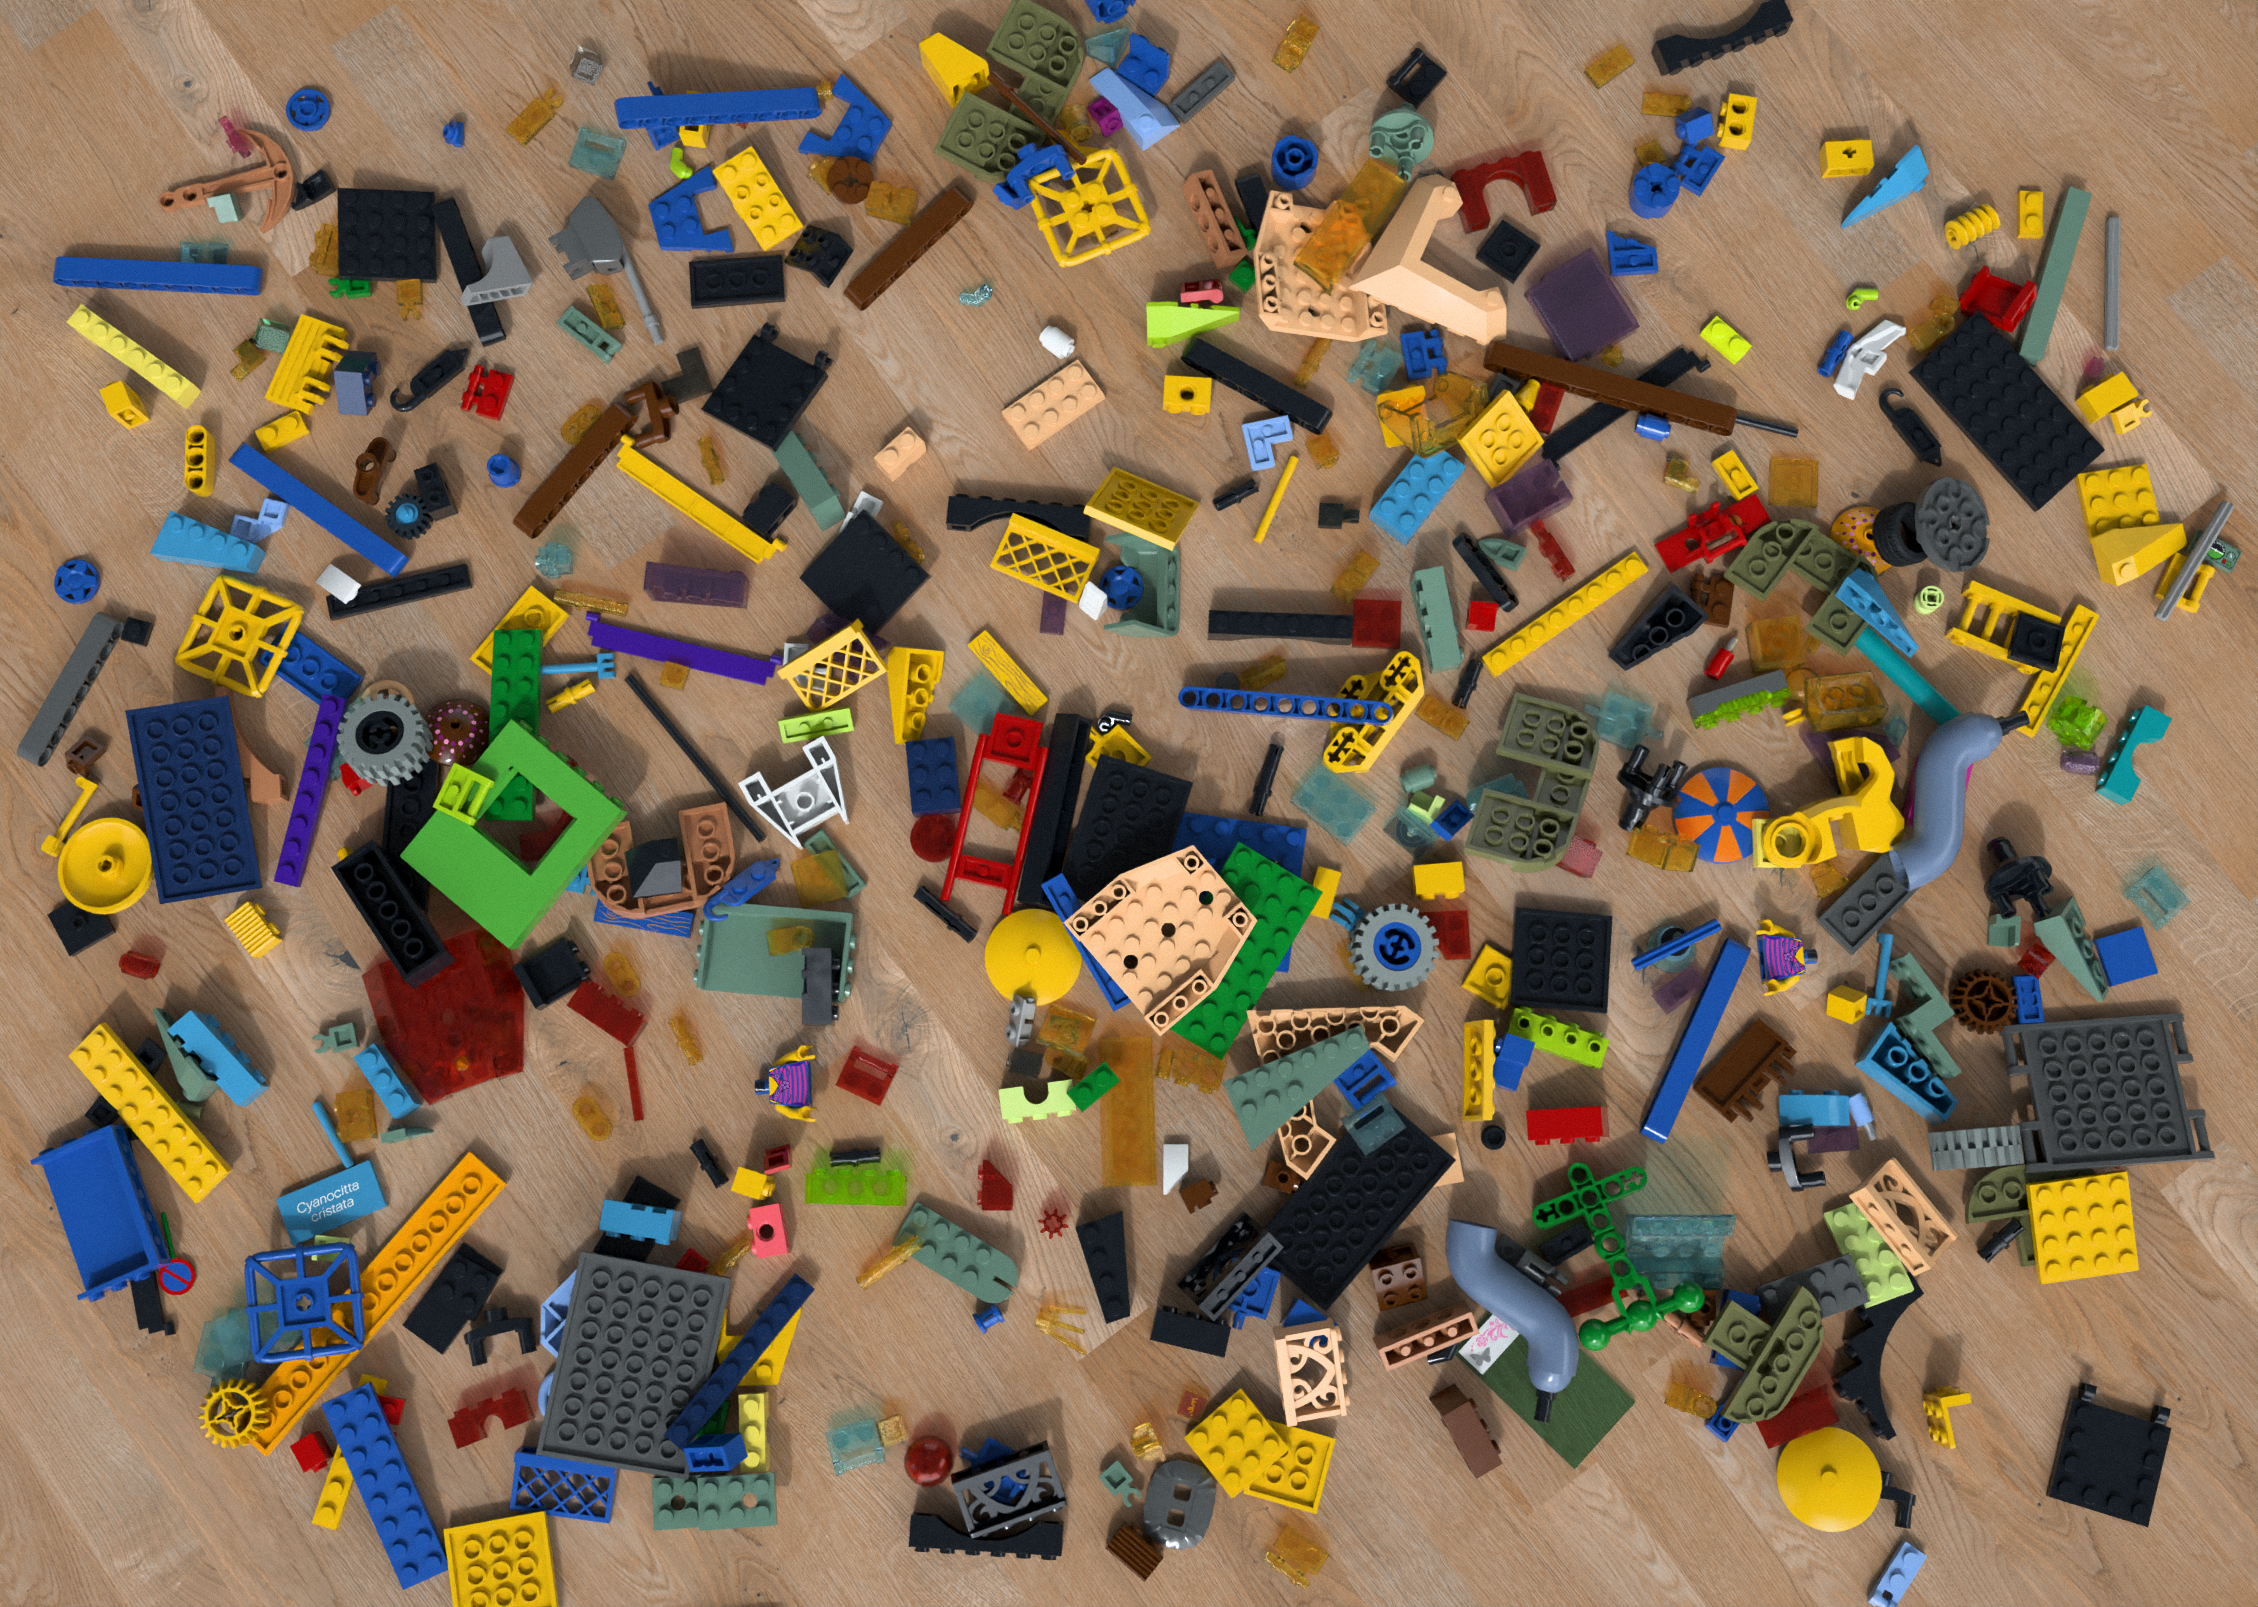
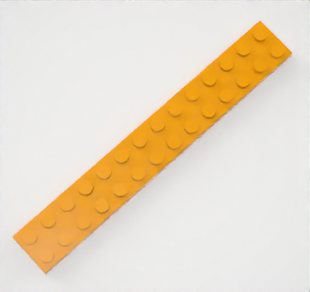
M473 1152L467 1153L360 1274L361 1292H364L362 1305L365 1339L363 1342L365 1345L362 1349H357L347 1354L316 1357L313 1361L301 1359L283 1362L260 1387V1389L264 1390L260 1398H268V1401L263 1403V1407H269L270 1411L264 1413L263 1416L267 1417L269 1421L261 1423L265 1430L261 1433L256 1432L258 1438L254 1441L249 1439V1442L265 1457L275 1450L508 1185ZM349 1287L344 1294L351 1293V1288ZM352 1300L336 1302L332 1306L333 1320L355 1336ZM327 1326L316 1327L311 1330L313 1348L348 1343ZM303 1340L294 1350L304 1349ZM251 1411L246 1416L247 1425L251 1418Z

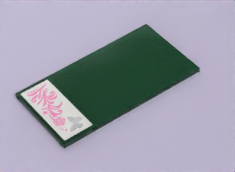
M1490 1312L1477 1324L1480 1334L1463 1340L1455 1353L1471 1371L1573 1469L1579 1466L1635 1403L1620 1386L1579 1348L1576 1376H1572L1570 1384L1564 1390L1557 1392L1556 1400H1553L1550 1422L1534 1420L1538 1397L1536 1396L1537 1388L1532 1384L1528 1366L1525 1365L1528 1342L1521 1334Z

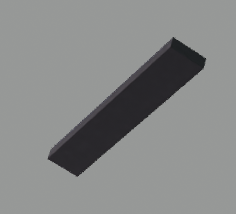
M462 564L360 588L355 598L348 601L347 604L334 595L326 596L330 619L335 621L473 587L468 565Z

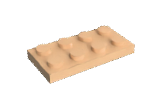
M1077 359L1002 411V415L1030 451L1104 400L1105 395Z

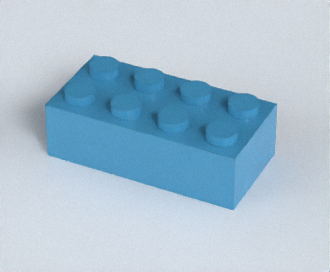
M1428 438L1371 509L1368 519L1406 546L1456 484L1466 466Z

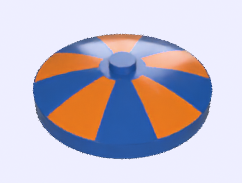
M1711 768L1692 776L1681 786L1677 793L1681 798L1680 805L1677 808H1672L1673 828L1681 844L1695 857L1714 864L1734 863L1753 853L1752 819H1770L1769 804L1762 789L1746 774L1730 768Z

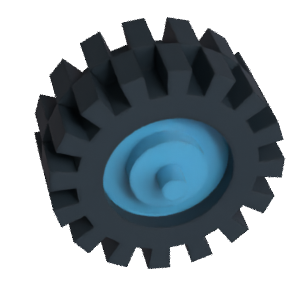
M406 493L402 494V498L398 495L394 497L396 501L394 503L390 501L388 504L391 507H386L385 510L388 514L385 515V519L388 521L387 525L401 538L406 537L408 540H412L413 536L416 539L420 538V533L425 535L427 533L425 529L431 528L429 521L433 522V518L428 514L424 501L419 496L416 497L411 493L410 496Z

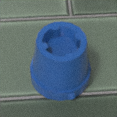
M503 454L491 456L487 462V469L491 481L496 486L510 488L520 481L521 470L513 459Z

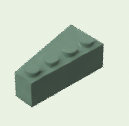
M791 430L776 452L770 451L786 476L790 478L789 480L799 496L801 495L811 515H814L823 532L846 518L837 499L840 493L833 483L831 485L827 483L826 480L829 477L822 466L817 468L815 465L818 461L812 451L804 449L806 443L800 433L795 435Z
M1443 566L1415 571L1409 584L1430 673L1434 674L1458 669L1462 663L1461 661L1464 660L1462 647L1458 646V629L1453 620V608L1449 599Z

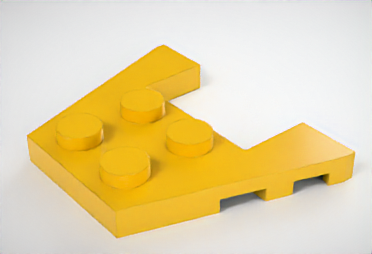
M802 1307L737 1386L779 1384L790 1345L802 1313ZM728 1309L724 1311L716 1348L720 1365L744 1337V1335H728Z

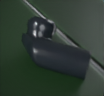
M1459 1342L1427 1355L1429 1365L1452 1360L1458 1349Z

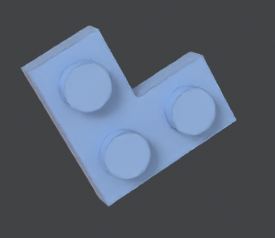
M1288 415L1243 424L1241 427L1252 472L1275 467L1271 444L1291 441L1293 439Z

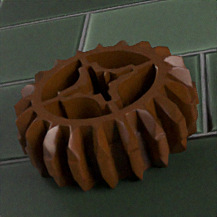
M1976 969L1974 973H1965V978H1958L1959 985L1952 987L1953 991L1957 994L1950 995L1949 998L1956 1002V1004H1952L1950 1007L1958 1011L1953 1017H1961L1962 1020L1959 1025L1965 1026L1968 1024L1969 1032H1973L1975 1029L1978 1035H1982L1984 1032L1988 1035L1994 1034V1031L2001 1032L2003 1031V1026L2011 1024L2008 1018L2016 1017V1014L2011 1010L2018 1009L2019 1006L2013 1003V1000L2017 999L2018 996L2015 994L2011 995L2010 992L2015 986H2006L2008 978L2000 979L1999 972L1992 974L1990 969H1985L1983 972L1981 969ZM1981 982L1976 995L1969 996L1968 992L1975 983ZM1993 988L1998 993L1999 998L1994 995ZM1983 998V1001H1986L1987 1003H1991V1004L1985 1006V1003H1983V1002H1981V1001H1979V1000H1977V999ZM1968 1005L1972 1006L1975 1010V1016L1970 1011ZM2000 1008L1997 1016L1992 1021L1987 1022L1991 1010Z

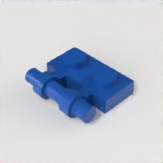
M1694 142L1682 147L1680 150L1681 155L1677 161L1671 164L1669 169L1676 176L1681 175L1684 177L1680 186L1700 197L1722 164L1725 156L1707 145L1700 152L1695 149L1698 142ZM1688 159L1695 161L1691 168L1685 166Z
M1437 329L1429 332L1430 339L1424 338L1423 331L1400 334L1399 340L1408 382L1431 378V369L1433 368L1437 369L1438 377L1447 375V359L1443 356L1442 351L1444 346L1443 339L1439 336ZM1427 349H1433L1434 359H1429Z

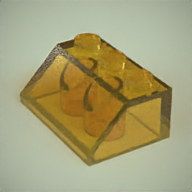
M1871 670L1808 677L1804 680L1805 715L1814 733L1878 726L1890 708Z

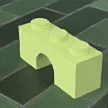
M1072 1079L1049 1082L1048 1097L1040 1104H1032L1027 1101L1023 1086L999 1089L1002 1119L1008 1120V1124L1023 1122V1117L1032 1116L1034 1121L1048 1119L1047 1114L1057 1113V1117L1072 1115V1110H1076V1105L1066 1094L1073 1088Z

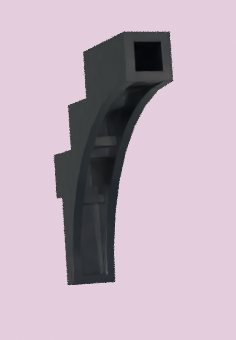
M1911 1272L1906 1273L1914 1287L1912 1292L1869 1308H1865L1864 1304L1856 1307L1855 1313L1861 1322H1866V1325L1842 1339L1845 1344V1353L1852 1361L1855 1360L1856 1362L1831 1377L1834 1382L1832 1387L1841 1399L1844 1398L1849 1401L1856 1399L1855 1405L1862 1415L1866 1414L1871 1422L1869 1428L1877 1438L1880 1437L1884 1440L1892 1439L1896 1436V1433L1887 1417L1881 1396L1880 1368L1887 1337L1898 1318L1909 1305L1924 1294Z

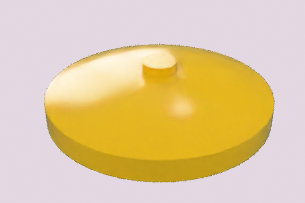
M120 818L94 820L78 829L65 844L58 862V880L64 895L75 906L95 914H112L132 906L145 894L154 877L147 833L137 825Z
M1025 909L1004 918L990 934L985 948L986 971L996 990L1010 1001H1013L1014 993H1017L1024 999L1025 996L1035 997L1036 1007L1053 1003L1066 995L1077 981L1082 966V956L1059 916L1043 909Z
M1816 1427L1798 1434L1784 1448L1777 1466L1778 1490L1786 1507L1801 1522L1821 1531L1838 1532L1856 1527L1872 1514L1881 1495L1882 1476L1874 1454L1861 1439L1843 1429Z

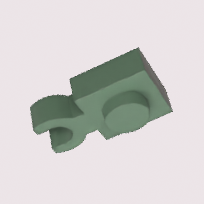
M353 1022L329 1028L330 1036L317 1034L312 1037L315 1041L322 1039L324 1042L322 1048L315 1049L316 1053H326L331 1047L334 1053L360 1047L356 1023Z
M1118 1459L1098 1476L1114 1497L1119 1492L1122 1493L1123 1502L1127 1507L1132 1506L1127 1498L1130 1493H1135L1139 1499L1142 1497L1139 1489L1129 1485L1134 1478Z

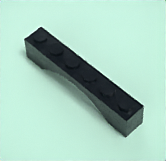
M1770 0L1760 5L1758 11L1749 22L1728 35L1717 38L1696 39L1676 34L1657 41L1651 54L1661 76L1667 74L1675 75L1689 66L1694 68L1706 60H1717L1724 56L1725 53L1731 51L1734 53L1739 52L1747 45L1753 43L1758 45L1772 36H1783L1788 32L1793 18L1785 0Z
M955 494V496H949L946 525L948 530L972 532L989 522L1011 518L1012 514L1015 513L1046 525L1074 539L1089 543L1091 516L1084 514L1086 506L1081 504L1067 507L1058 502H1051L1049 505H1045L1035 500H1027L1025 503L1016 502L1012 498H1003L1000 501L993 500L989 496L969 498L966 494Z
M1209 610L1207 640L1235 641L1257 638L1305 640L1326 645L1350 646L1353 639V615Z
M913 1512L910 1520L909 1547H915L914 1551L930 1552V1548L940 1549V1553L954 1554L955 1550H965L966 1555L974 1556L980 1555V1551L990 1552V1556L1005 1557L1006 1553H1014L1016 1558L1030 1559L1031 1555H1041L1043 1560H1056V1556L1062 1555L1064 1522L1038 1520L1029 1528L1013 1535L996 1538L976 1537L971 1539L970 1534L950 1525L939 1514Z

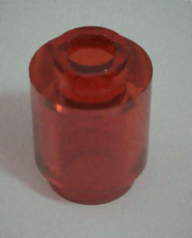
M129 950L121 956L119 967L123 974L147 980L156 977L160 968V962L154 956Z

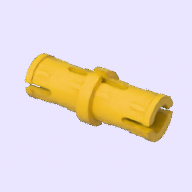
M587 678L571 688H564V692L545 701L549 705L548 708L552 714L570 704H577L579 699L596 692L590 679Z

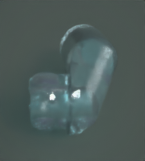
M983 284L973 294L961 292L959 304L981 307L992 297L991 286Z

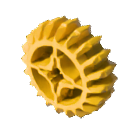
M231 1378L229 1382L226 1380L220 1381L219 1387L212 1386L210 1388L212 1394H205L203 1396L208 1403H203L199 1406L205 1410V1413L198 1416L199 1419H205V1423L201 1424L200 1428H208L205 1437L214 1436L213 1444L221 1442L222 1448H227L231 1445L233 1449L238 1448L240 1444L246 1446L249 1444V1439L254 1441L258 1438L256 1432L261 1433L265 1430L261 1423L269 1421L263 1415L269 1412L270 1408L263 1407V1403H266L268 1398H260L264 1390H255L256 1383L251 1382L247 1385V1379H240L238 1382L236 1378ZM233 1392L244 1396L249 1403L242 1404L238 1397H234ZM221 1402L222 1411L217 1415L218 1406ZM235 1409H243L237 1412V1414H235L234 1417L231 1416L226 1418V1416L234 1412ZM251 1411V1418L247 1425L246 1416ZM226 1422L229 1424L230 1428L234 1429L235 1434L227 1432L220 1423Z

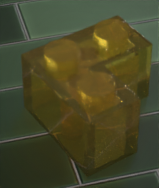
M1645 825L1644 828L1634 827L1626 855L1662 870L1693 872L1701 845L1693 842V837L1680 833L1677 836L1668 832L1662 834L1659 833V828Z

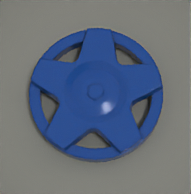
M303 89L294 93L286 105L288 120L295 128L301 131L320 130L328 121L331 113V107L326 97L314 89ZM305 95V98H304L303 101L297 100L298 98H300V97H302V96ZM317 96L324 102H317ZM291 109L296 112V115L293 119L291 115Z
M84 560L69 561L61 565L56 571L54 579L55 591L61 599L68 603L82 604L88 602L99 590V572L92 564ZM88 567L91 569L94 576L87 574ZM93 587L92 590L86 595V589ZM72 593L74 599H69L66 595Z
M1127 566L1110 568L1104 573L1099 583V589L1107 594V599H1115L1116 605L1107 600L1108 606L1115 610L1132 608L1140 601L1143 595L1144 586L1140 575L1134 569ZM1117 571H1124L1121 575L1116 573ZM1135 576L1138 579L1139 586L1133 584ZM1107 579L1109 584L1106 587H1104V583ZM1129 597H1136L1132 602L1127 604Z

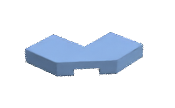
M265 497L258 519L235 514L229 534L255 544L284 527L290 504Z

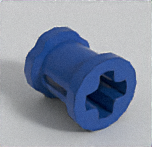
M990 1303L991 1306L979 1314H972L983 1334L987 1332L988 1328L999 1321L1001 1323L1005 1321L995 1303Z

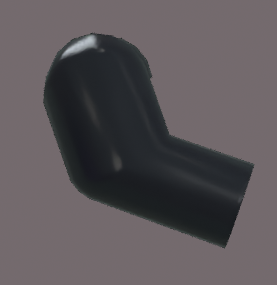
M1114 710L1109 711L1099 719L1098 728L1102 732H1108L1117 724L1130 726L1132 715Z

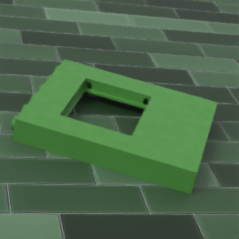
M511 719L470 769L495 781L493 788L489 789L475 817L477 819L476 823L517 772H519L574 818L533 870H531L476 823L473 827L437 810L400 857L507 948L517 950L628 812L622 808L625 804L614 795L610 798L604 793L606 788L596 780L593 782L586 778L588 775L586 771L578 765L575 767L568 763L569 757L559 750L553 751L549 747L551 743L541 735L535 736L531 732L533 728L523 720L518 722ZM475 781L461 812L467 813L481 783Z

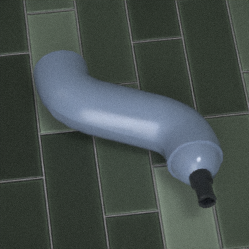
M2025 710L2007 717L2000 716L1997 718L1988 714L1968 712L1940 725L1927 738L1919 754L1916 767L1912 835L1904 841L1890 845V849L1893 850L1889 851L1890 862L1895 875L1906 891L1909 892L1925 886L1939 878L1952 866L1960 850L1964 834L1967 769L1974 762L1988 758L1990 753L2001 743L2002 736L2008 735L2014 729L2030 724Z
M1449 1219L1446 1231V1257L1449 1271L1458 1286L1472 1300L1527 1340L1528 1353L1525 1365L1528 1366L1532 1384L1537 1388L1536 1396L1538 1397L1534 1420L1549 1423L1553 1400H1556L1557 1392L1564 1390L1570 1384L1572 1376H1576L1579 1361V1340L1575 1324L1565 1307L1558 1300L1497 1255L1495 1250L1498 1234L1497 1228L1469 1221Z

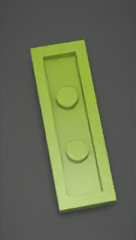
M849 705L778 719L783 744L854 731Z

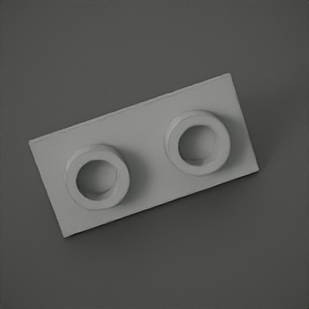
M1014 993L1013 1001L1009 1007L1010 1020L1005 1029L1006 1041L1014 1047H1018V1045L1026 1046L1027 1042L1030 1041L1033 1024L1026 1023L1025 1019H1034L1037 1004L1034 1002L1035 997L1025 996L1024 999L1017 993Z

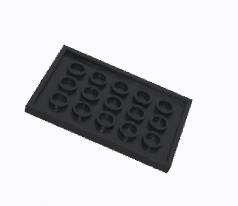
M1100 754L1062 871L1078 900L1088 902L1120 874L1171 854L1193 782Z

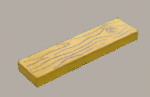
M986 630L967 645L1030 717L1048 702L1044 694Z

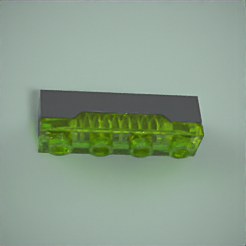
M1780 669L1692 697L1686 704L1694 721L1695 728L1703 727L1706 731L1719 726L1718 722L1724 720L1727 723H1731L1741 719L1740 715L1749 713V716H1753L1763 712V708L1771 706L1772 709L1786 705L1785 701L1792 695L1790 689H1788L1784 673Z

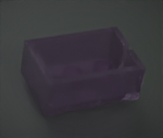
M1550 458L1487 492L1484 501L1507 539L1569 507L1574 499L1563 480L1554 489L1553 486L1556 485L1560 475Z

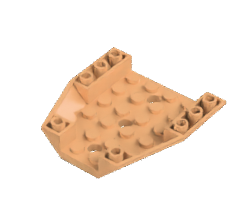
M1274 190L1269 192L1253 251L1258 313L1269 330L1350 342L1388 333L1385 303L1370 298L1371 295L1358 290L1356 292L1349 289L1373 250L1355 204L1334 200L1324 210L1293 205L1292 193ZM1300 225L1305 226L1309 233H1305ZM1304 267L1310 268L1313 275H1310ZM1308 309L1314 310L1317 317H1313Z
M1192 845L1120 874L1063 923L1078 941L1084 944L1141 1011L1146 1021L1161 1036L1218 987L1255 926L1257 919L1195 846ZM1209 891L1213 894V901L1209 905L1200 903L1199 895L1201 892ZM1165 923H1172L1175 926L1176 931L1173 936L1166 937L1162 934L1161 927ZM1127 955L1137 957L1138 965L1135 968L1129 969L1124 965V958Z

